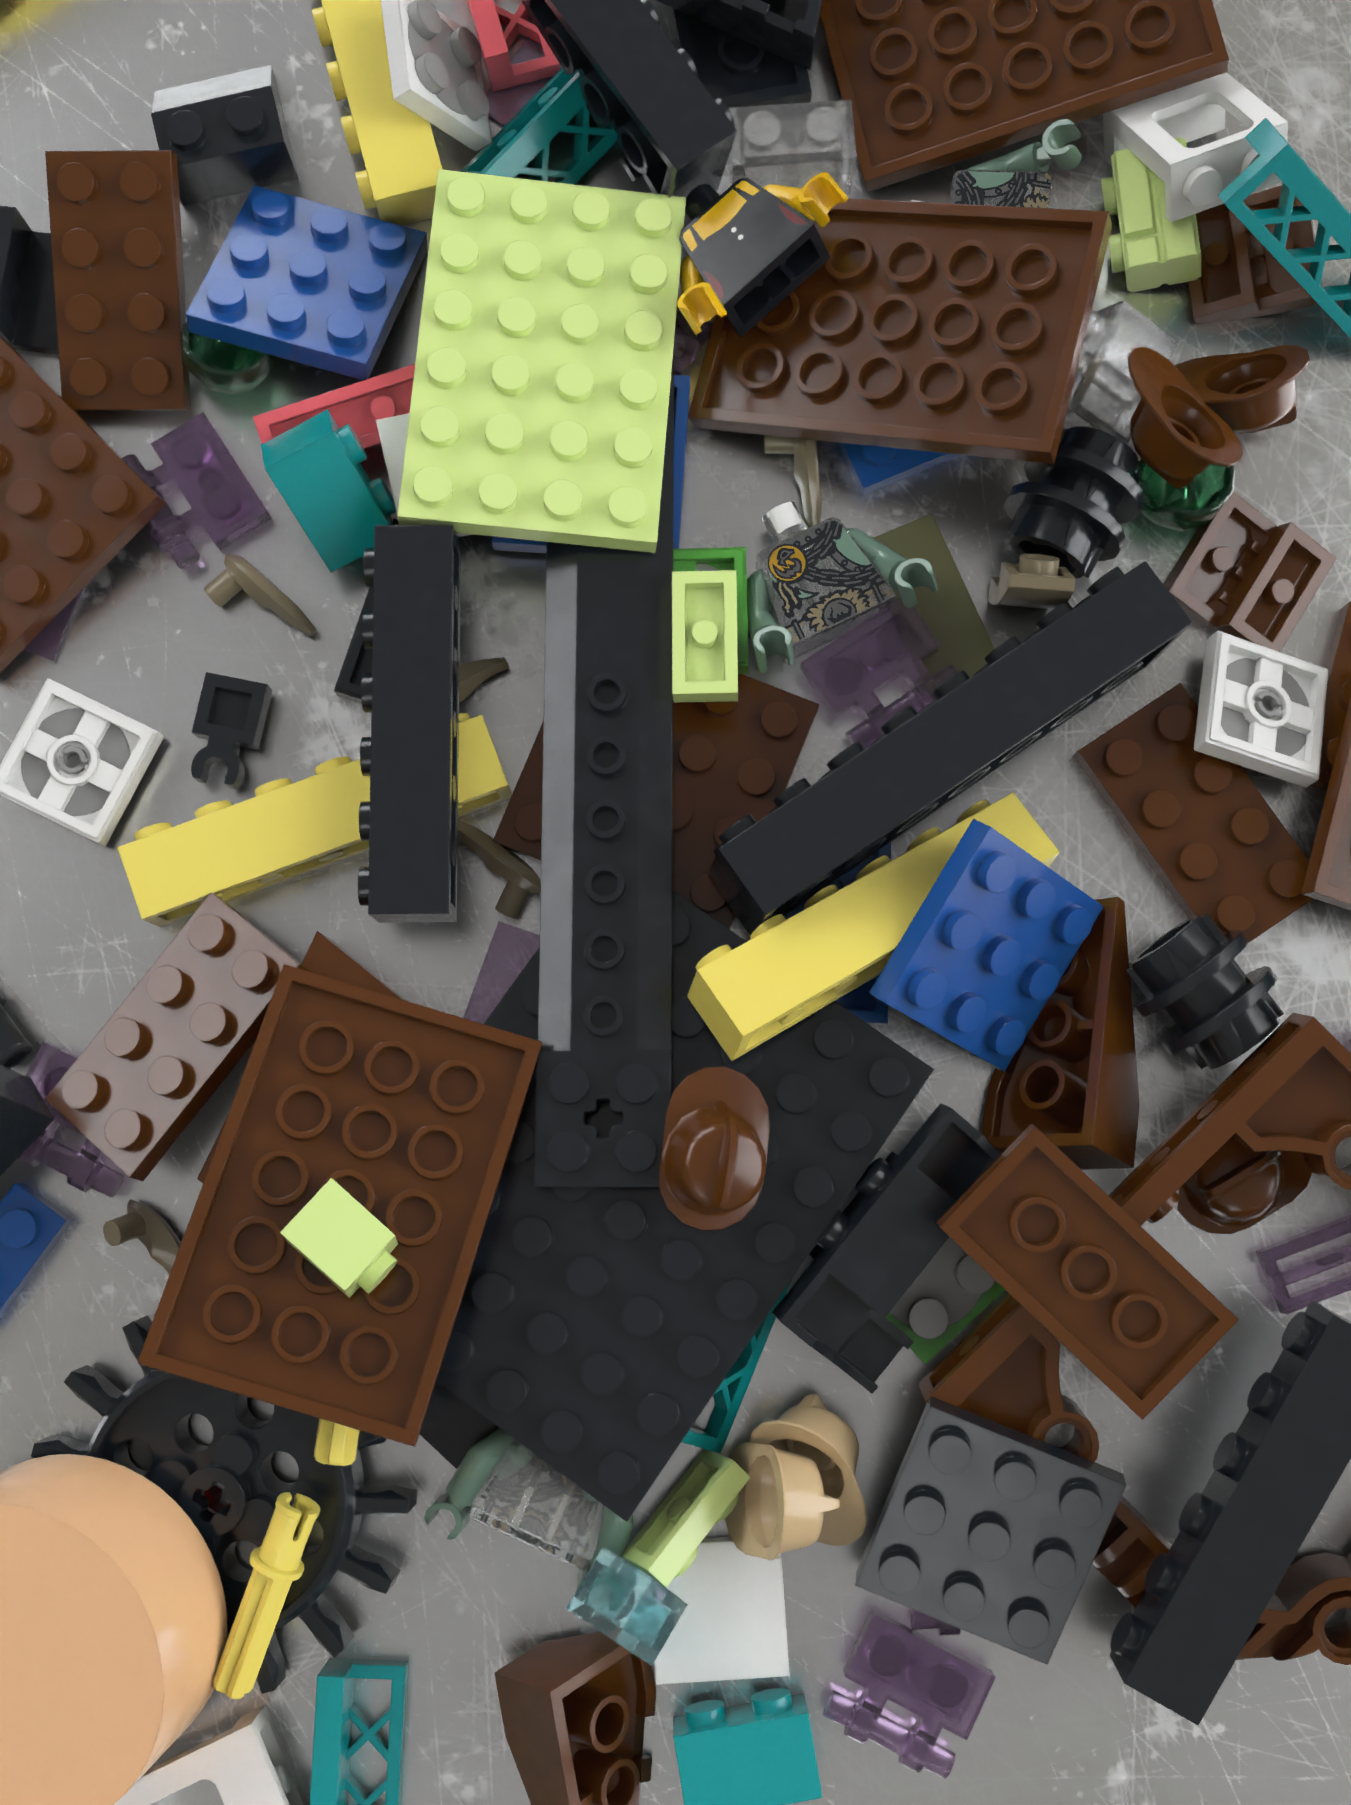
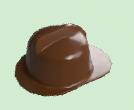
M1281 345L1248 353L1195 358L1174 366L1185 376L1206 405L1218 414L1231 427L1234 433L1242 434L1282 426L1296 419L1298 412L1296 377L1306 369L1310 358L1307 349L1297 345Z
M1145 346L1132 349L1128 356V370L1141 399L1131 418L1130 435L1135 451L1141 459L1170 485L1176 488L1186 486L1212 464L1228 467L1238 464L1243 455L1239 439L1231 427L1206 405L1185 376L1171 361L1159 352Z
M727 1067L702 1068L686 1076L672 1092L666 1111L659 1162V1190L668 1210L682 1223L700 1230L724 1229L741 1221L756 1205L764 1183L770 1134L769 1110L760 1089L745 1074Z
M1230 1138L1179 1188L1177 1210L1191 1225L1208 1233L1233 1234L1250 1228L1293 1201L1308 1186L1313 1172L1304 1161L1303 1152L1282 1150L1254 1152L1237 1144Z

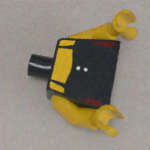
M821 172L815 175L803 188L768 184L761 187L749 178H741L735 181L721 195L709 184L698 185L688 194L685 213L692 221L681 230L679 238L688 255L680 265L681 296L677 301V306L694 334L697 335L702 331L700 327L704 322L709 321L715 315H719L721 318L726 316L735 332L740 337L744 336L830 259L828 251L812 221H816L822 228L825 227L830 221L827 215L830 209L836 204L845 203L849 198L829 173Z

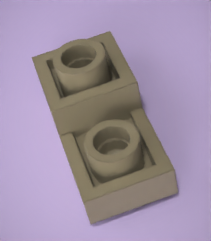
M1042 554L1020 555L1019 564L1002 562L1000 577L991 576L988 601L990 604L1001 606L1054 609L1063 602L1070 600L1074 593L1076 578L1066 567H1059L1060 559L1057 557Z

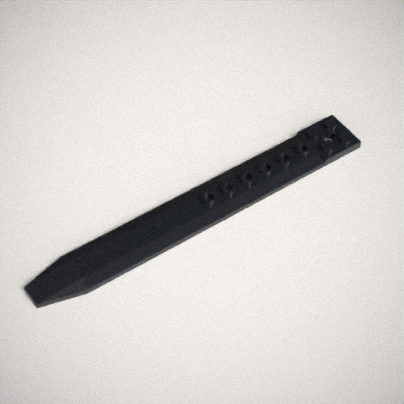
M674 348L656 552L547 542L538 1005V1041L542 1042V1047L536 1062L534 1187L659 1188V1162L665 1116L672 1095ZM607 1100L610 1101L612 1111L623 1114L622 1125L612 1126L610 1137L602 1139L597 1138V1131L594 1126L585 1125L586 1113L596 1111L597 1102Z

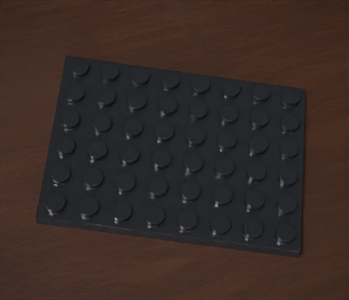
M674 891L672 899V1092L686 1076L705 1067H727L745 1074L760 1089L769 1110L770 1134L766 1175L757 1203L741 1221L729 1227L718 1230H700L682 1223L667 1209L659 1188L534 1187L535 1067L436 1380L626 1522L816 1244L815 1241L832 1221L934 1071L925 1062L835 1001L731 1061L687 995L697 971L695 967L705 955L723 945H729L733 950L747 941ZM539 948L484 1023L485 1025L538 1040ZM607 1100L597 1102L596 1111L586 1113L585 1125L594 1126L597 1131V1138L602 1139L610 1137L612 1126L622 1125L623 1114L612 1111L610 1101Z

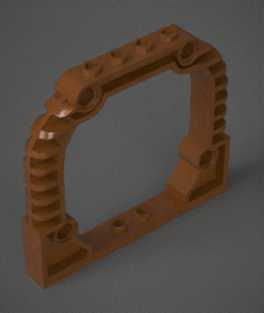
M1292 1013L1108 1196L1140 1226L1146 1221L1155 1223L1167 1215L1178 1202L1179 1195L1176 1191L1230 1138L1237 1144L1254 1152L1276 1150L1303 1152L1304 1161L1313 1173L1337 1186L1351 1190V1164L1344 1168H1338L1335 1161L1337 1146L1345 1138L1351 1137V1053L1315 1017ZM1010 1294L918 1383L926 1403L929 1397L932 1396L1041 1441H1044L1045 1435L1053 1426L1062 1423L1071 1424L1074 1426L1072 1438L1067 1444L1058 1448L1093 1462L1097 1459L1100 1445L1096 1430L1078 1404L1067 1396L1061 1395L1059 1378L1061 1344ZM1122 1496L1092 1565L1136 1608L1146 1592L1144 1584L1150 1565L1160 1553L1164 1552L1167 1554L1172 1545ZM1320 1553L1305 1556L1291 1565L1236 1660L1273 1657L1276 1660L1284 1661L1299 1658L1319 1650L1322 1655L1334 1663L1350 1665L1351 1553L1346 1557L1330 1553ZM1347 1608L1346 1616L1341 1623L1334 1627H1325L1326 1619L1332 1612L1337 1609Z

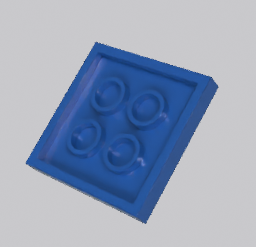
M254 185L186 312L189 332L360 380H366L374 368L427 252V232Z
M973 819L869 993L1005 1072L1015 1053L1022 1046L1026 1035L1047 1000L1057 988L1061 977L1082 942L1089 935L1093 924L1104 906L992 827Z

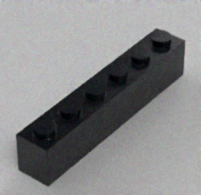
M453 525L375 526L374 548H365L363 556L366 587H374L373 610H364L362 618L364 647L366 650L373 649L372 673H364L361 680L362 708L364 713H371V737H362L360 743L361 772L363 776H370V801H361L359 807V833L362 841H369V866H360L358 899L361 906H368V914L379 923L457 922L461 545Z
M1311 1300L1305 1312L1297 1313L1288 1323L1281 1340L1283 1348L1281 1355L1271 1372L1263 1373L1253 1384L1247 1399L1249 1411L1236 1433L1231 1432L1227 1434L1219 1444L1213 1459L1214 1472L1203 1492L1193 1494L1186 1502L1179 1518V1534L1168 1553L1162 1552L1153 1560L1145 1578L1144 1586L1146 1592L1134 1613L1128 1612L1124 1614L1112 1634L1110 1657L1123 1683L1196 1725L1200 1724L1351 1459V1321L1314 1300Z

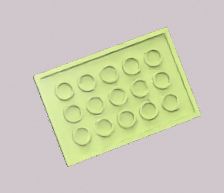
M438 169L397 515L399 525H453L456 533L656 552L682 243L679 238L681 230L684 229L686 197L671 196L669 198L668 195Z

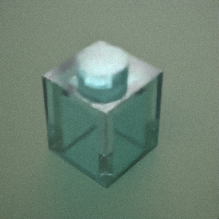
M603 1547L566 1609L652 1666L688 1604L654 1578Z

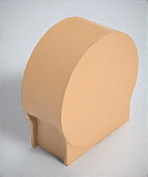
M75 1454L47 1455L13 1465L0 1473V1805H114L191 1725L214 1690L213 1678L227 1642L225 1594L212 1553L201 1533L176 1501L160 1487L135 1471L109 1460Z

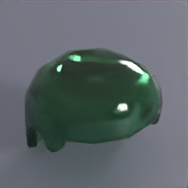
M187 322L182 326L181 350L190 373L207 389L228 395L252 391L267 379L274 366L276 358L274 355L189 332Z
M1141 458L1136 473L1140 475L1137 484L1142 489L1145 499L1141 509L1142 514L1153 524L1174 531L1182 532L1206 524L1223 507L1234 492V465L1228 467L1212 464L1182 488L1170 485Z

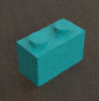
M328 409L261 445L264 469L331 573L362 557L365 548H374L375 526L393 525L391 515L396 512V507L391 492L381 477L373 481L370 480L360 463L367 459V455L359 438L349 424L339 428Z
M786 1688L767 1689L752 1695L751 1703L725 1707L724 1702L721 1700H705L687 1706L684 1709V1715L673 1716V1738L684 1805H787L823 1798L804 1693L791 1695V1691Z

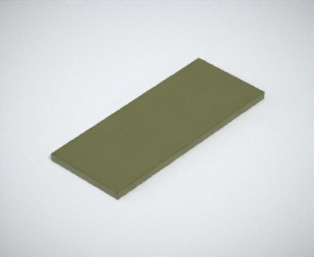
M932 513L874 537L906 559L922 558L927 560L933 568L938 591L932 592L926 586L914 588L918 604L913 608H907L903 605L898 590L892 589L885 583L880 585L882 595L891 589V596H884L885 605L930 703L935 700V697L932 695L933 692L944 682L961 671H965L971 678L987 664L984 660L985 657L995 649Z

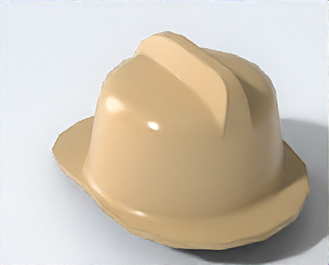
M809 1394L803 1398L798 1406H793L783 1413L778 1420L762 1422L753 1429L750 1443L768 1444L778 1450L802 1454L811 1458L819 1470L824 1494L840 1500L839 1508L824 1513L822 1529L816 1542L832 1546L850 1545L859 1539L864 1533L868 1518L865 1502L855 1478L860 1450L856 1433L848 1423L836 1414L828 1411L819 1395Z
M750 1442L737 1445L729 1456L750 1476V1479L739 1492V1499L735 1508L725 1518L728 1533L736 1548L746 1555L775 1560L778 1559L780 1553L805 1548L814 1544L822 1529L824 1513L840 1507L839 1499L824 1494L822 1479L816 1463L811 1458L802 1454L778 1450L768 1444Z

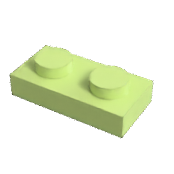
M736 570L672 572V694L674 703L738 701Z
M703 1449L627 1546L623 1558L639 1573L667 1588L673 1578L680 1576L691 1566L697 1555V1547L715 1523L722 1521L733 1511L739 1499V1492L750 1479V1476L733 1459Z

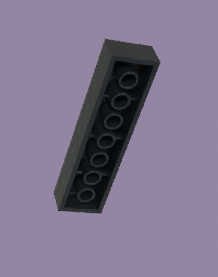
M1146 561L1142 562L1125 575L1119 567L1110 570L1087 589L1089 596L1084 598L1075 607H1072L1068 601H1065L1042 617L1036 623L1038 630L1022 643L1017 636H1013L995 648L985 657L984 660L987 664L971 678L965 671H961L944 682L933 692L932 695L935 697V700L922 709L920 713L917 714L915 709L910 706L896 714L880 728L883 735L877 738L868 748L864 749L860 742H856L844 749L828 762L827 767L830 770L811 786L806 778L795 782L773 800L776 807L766 817L756 822L750 814L726 829L719 836L722 843L713 851L715 858L708 877L749 935L771 917L779 914L785 916L818 891L832 884L839 877L867 860L884 846L902 836L1151 665L1192 624V621Z

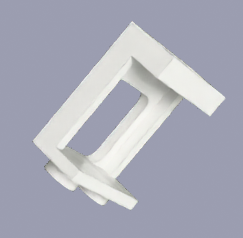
M1226 72L1103 113L1104 159L1112 166L1111 155L1115 151L1129 149L1164 181L1165 217L1172 223L1223 204L1218 195L1260 156L1245 137L1264 118H1267L1285 140L1288 141V121ZM1225 110L1248 128L1196 148L1184 147L1175 140V138L1182 137L1188 143L1224 130ZM1273 172L1253 192L1281 183L1282 181Z
M266 1704L241 1716L233 1728L149 1768L131 1789L114 1804L151 1805L200 1780H210L216 1785L224 1805H308Z

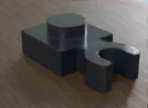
M206 672L192 733L197 738L208 740V744L195 755L192 761L191 773L195 780L200 783H206L211 766L217 762H226L228 770L225 775L224 784L231 789L238 790L245 777V768L239 758L240 748L246 747L259 750L273 691L268 684Z

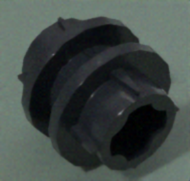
M1074 426L1066 429V431L1062 430L1055 463L1026 461L1023 468L1029 481L1014 485L1004 504L1008 516L1013 520L1008 529V532L1013 534L1009 542L1012 550L1019 557L1022 554H1042L1057 557L1060 559L1059 567H1066L1076 579L1082 578V576L1089 578L1098 561L1115 559L1126 541L1124 530L1120 524L1134 521L1145 503L1143 491L1137 484L1140 475L1136 473L1139 461L1135 452L1119 438L1099 429L1087 426Z
M1208 913L1202 917L1200 914L1190 917L1162 935L1141 951L1130 962L1131 967L1126 970L1142 992L1132 1006L1142 1017L1164 1009L1175 1025L1163 1036L1160 1041L1170 1054L1186 1049L1201 1070L1206 1066L1210 1069L1219 1068L1250 1050L1279 1025V1017L1284 1014L1268 993L1278 978L1272 969L1263 966L1245 974L1234 958L1247 946L1249 939L1242 930H1234L1224 935Z

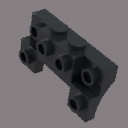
M940 1103L899 1155L891 1151L885 1160L878 1158L868 1166L856 1184V1189L859 1191L843 1212L838 1210L832 1221L815 1241L817 1245L809 1253L814 1261L772 1313L805 1343L873 1394L878 1388L875 1381L903 1346L909 1349L914 1342L885 1317L949 1238L936 1222L999 1158L1001 1153L981 1132L955 1110Z

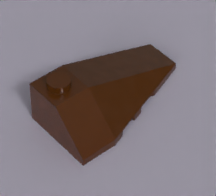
M1119 897L1095 900L1103 905L1104 908L1093 924L1089 935L1082 942L1061 977L1057 988L1047 1000L1026 1035L1022 1046L1015 1053L1005 1072L998 1068H995L987 1087L982 1134L1001 1154L1030 1124H1033L1081 1170L1134 1168L1140 1102L1130 975L1126 971L1129 968L1125 903Z
M631 1626L543 1641L494 1673L505 1737L531 1805H639L641 1783L651 1781L652 1757L643 1754L645 1717L655 1715L656 1687L646 1628Z

